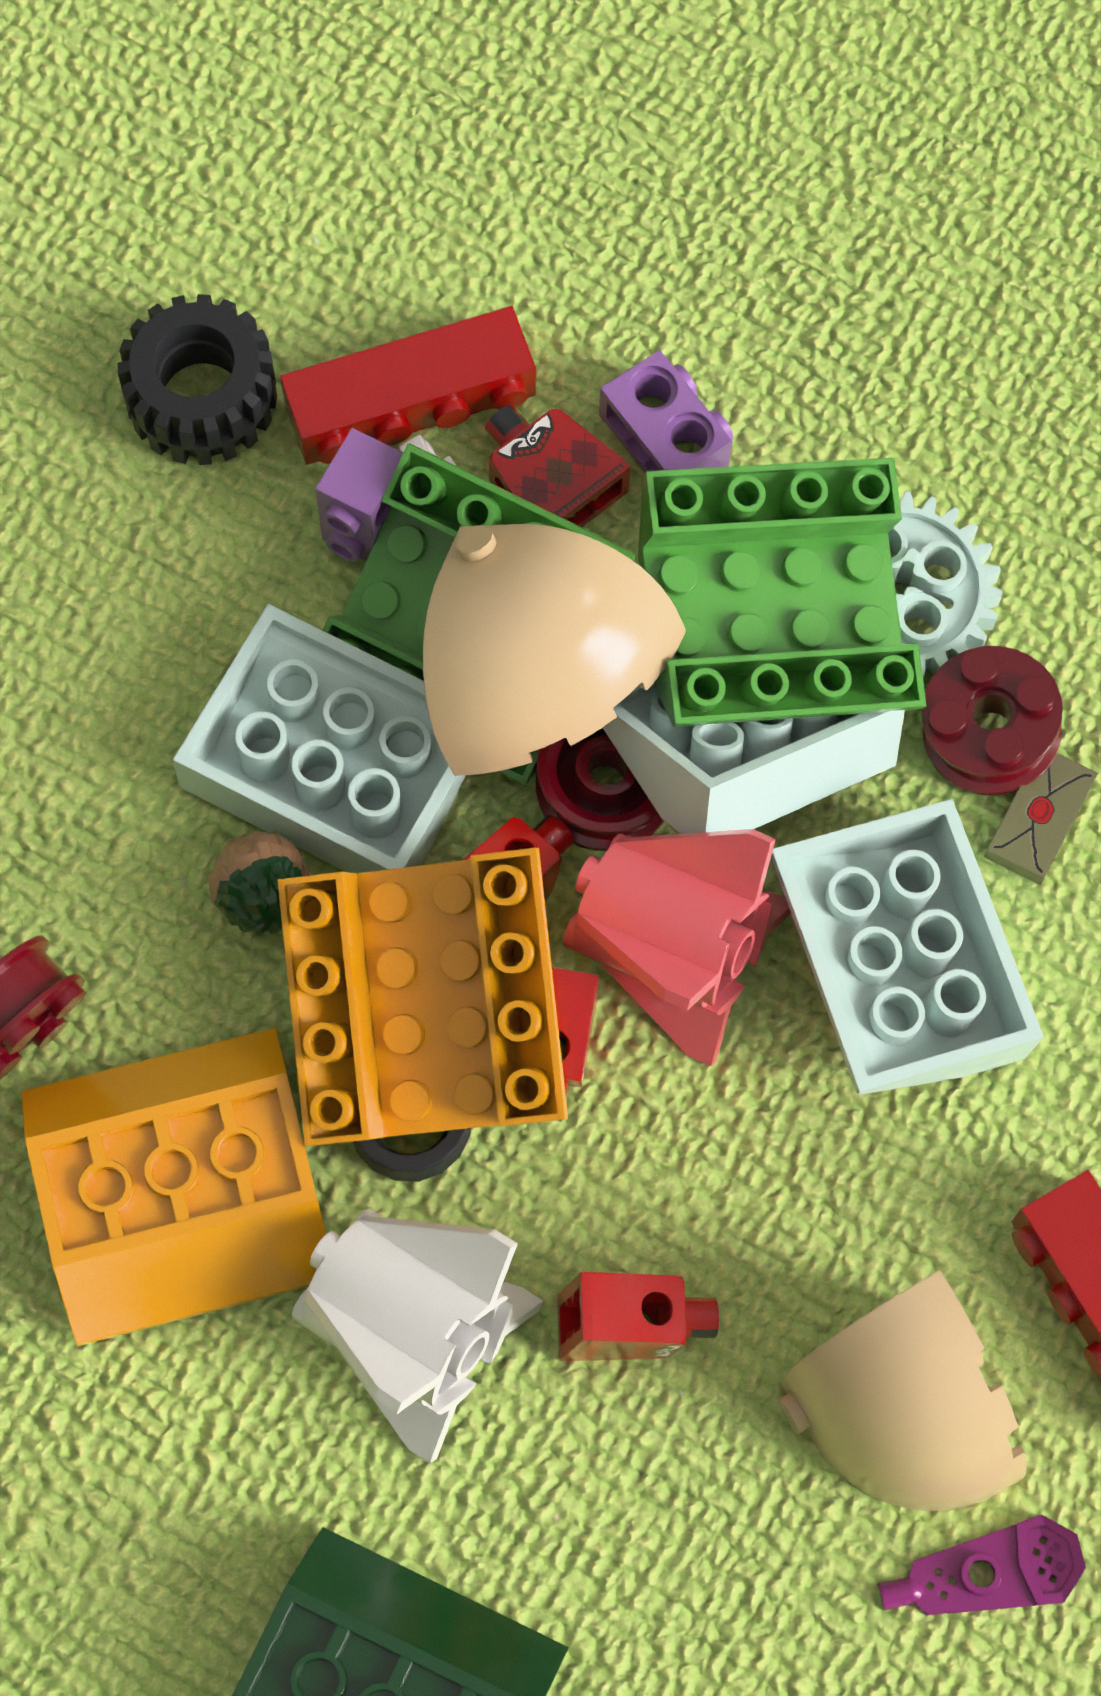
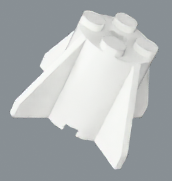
M366 1209L341 1236L334 1231H330L317 1244L310 1259V1265L317 1270L309 1287L297 1300L293 1308L292 1318L339 1350L408 1450L430 1464L438 1457L457 1404L477 1384L466 1376L480 1359L490 1365L498 1353L505 1336L537 1314L541 1309L543 1300L523 1287L504 1282L518 1243L496 1229L384 1218L373 1210Z

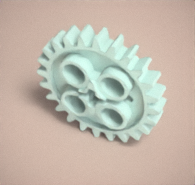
M905 491L900 503L902 520L888 533L890 550L895 555L891 558L894 584H902L907 587L904 595L896 593L902 644L918 643L924 678L925 669L929 668L934 674L948 659L969 650L968 647L972 649L984 646L987 635L983 630H993L998 614L990 608L998 607L1002 597V590L991 585L997 582L1001 570L1000 566L983 565L989 559L993 548L991 543L972 545L978 529L976 523L967 525L960 530L955 526L959 509L954 507L941 517L935 514V497L931 496L925 502L922 509L913 506L911 492ZM932 565L943 566L951 572L953 577L947 580L935 579L927 573L925 568ZM949 602L952 608L945 609L942 604ZM914 618L923 619L932 626L934 631L924 635L917 634L911 631L905 622Z

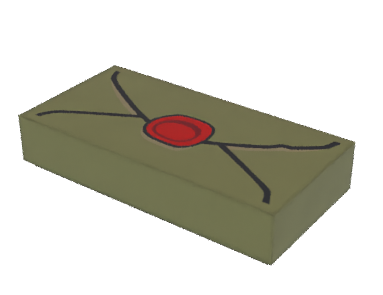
M1057 753L1049 768L1040 777L1027 785H1020L984 857L1041 885L1098 773Z

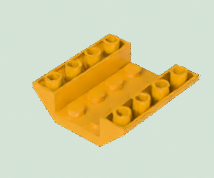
M539 848L471 855L469 860L363 873L334 872L278 879L305 1146L568 1119Z
M276 1027L21 1091L25 1141L52 1266L77 1346L309 1287L317 1270L310 1265V1259L317 1244L327 1233Z

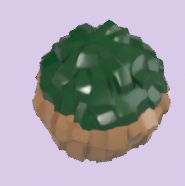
M254 831L250 835H242L234 840H230L222 848V852L213 863V870L208 875L207 880L211 902L219 908V912L223 916L228 918L231 926H238L243 932L254 931L260 934L267 931L273 934L282 929L278 879L310 876L308 867L303 864L302 855L296 849L294 842H290L275 832Z

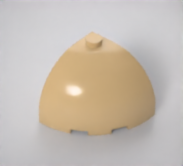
M536 524L460 526L433 587L426 615L423 641V676L428 713L439 748L453 775L484 774L531 763L532 757L530 752L544 748L563 738H567L570 746L614 720L617 715L613 707L627 697L638 685L640 688L647 690L664 671L666 662L672 659L686 632L673 602L657 581L641 566L614 548L583 534L566 529Z
M941 1270L936 1271L894 1296L828 1339L794 1365L780 1384L785 1395L778 1399V1403L794 1431L800 1434L807 1430L824 1458L841 1476L864 1493L880 1501L912 1510H954L985 1501L1022 1480L1026 1474L1025 1451L1020 1445L1011 1449L1008 1440L1011 1432L1019 1427L1007 1395L1000 1383L987 1386L979 1369L984 1365L980 1352L985 1348Z

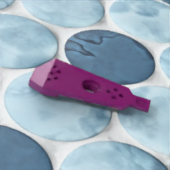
M1039 1515L914 1560L908 1577L877 1583L883 1610L915 1604L926 1616L1063 1604L1084 1573L1086 1565L1078 1534L1044 1515ZM1041 1537L1046 1540L1044 1545L1039 1542ZM1034 1549L1039 1551L1037 1556L1032 1554ZM1045 1557L1051 1559L1049 1564L1044 1561ZM983 1561L991 1566L994 1577L989 1586L978 1587L970 1581L968 1571L973 1562ZM936 1568L942 1571L940 1576L934 1574ZM1039 1568L1044 1571L1042 1575L1037 1573ZM1050 1576L1056 1578L1054 1583L1049 1581ZM950 1577L956 1580L953 1585L947 1582ZM928 1582L934 1585L931 1590L925 1587ZM941 1591L947 1594L945 1599L939 1596Z

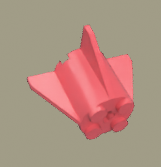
M754 829L642 837L625 836L621 833L616 835L602 859L590 856L579 872L576 881V891L583 894L578 912L574 914L567 925L563 936V946L600 963L687 1056L712 1066L718 1058L731 1006L746 986L736 981L735 978L741 973L746 963L756 966L767 936L791 914L785 897L762 890L776 839Z

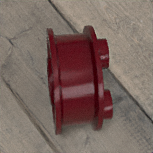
M982 646L955 655L946 661L930 679L925 690L926 707L921 710L923 742L932 765L949 783L974 794L988 796L1005 795L1018 791L1020 785H1027L1033 782L1049 768L1058 753L1061 742L1062 699L1054 678L1035 658L1009 647ZM996 713L1005 717L1008 722L1001 728L988 730L979 726L976 721L985 714Z
M603 728L570 746L567 738H563L539 749L535 785L540 810L544 817L547 815L555 816L569 828L574 837L573 844L589 850L607 851L616 835L621 833L631 837L651 836L664 822ZM608 766L616 769L623 779L613 785H603L595 781L591 777L590 772L595 768Z
M43 935L25 941L0 959V1079L6 1076L20 1062L22 1056L19 1053L32 1041L38 1048H42L51 1042L68 1024V1021L63 1016L70 1012L86 995V991L82 988L85 982L84 978L79 973L67 976L46 953L49 948V941Z

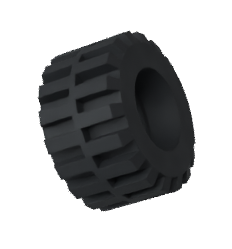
M198 294L197 302L186 303L184 295L171 298L172 307L163 309L158 303L148 309L150 320L147 322L137 318L130 327L132 340L123 339L119 350L122 362L117 363L118 377L129 419H132L134 430L141 440L148 438L150 448L161 456L170 449L173 461L186 464L189 456H197L199 465L212 464L211 456L222 454L224 460L227 461L237 457L236 447L241 443L247 449L251 448L258 441L256 428L266 431L272 421L270 409H276L277 384L269 342L264 330H257L256 319L250 313L245 311L240 315L237 314L236 303L223 299L219 306L213 305L211 295ZM194 364L216 365L231 374L223 386L204 396H182L166 388L169 380L178 371Z

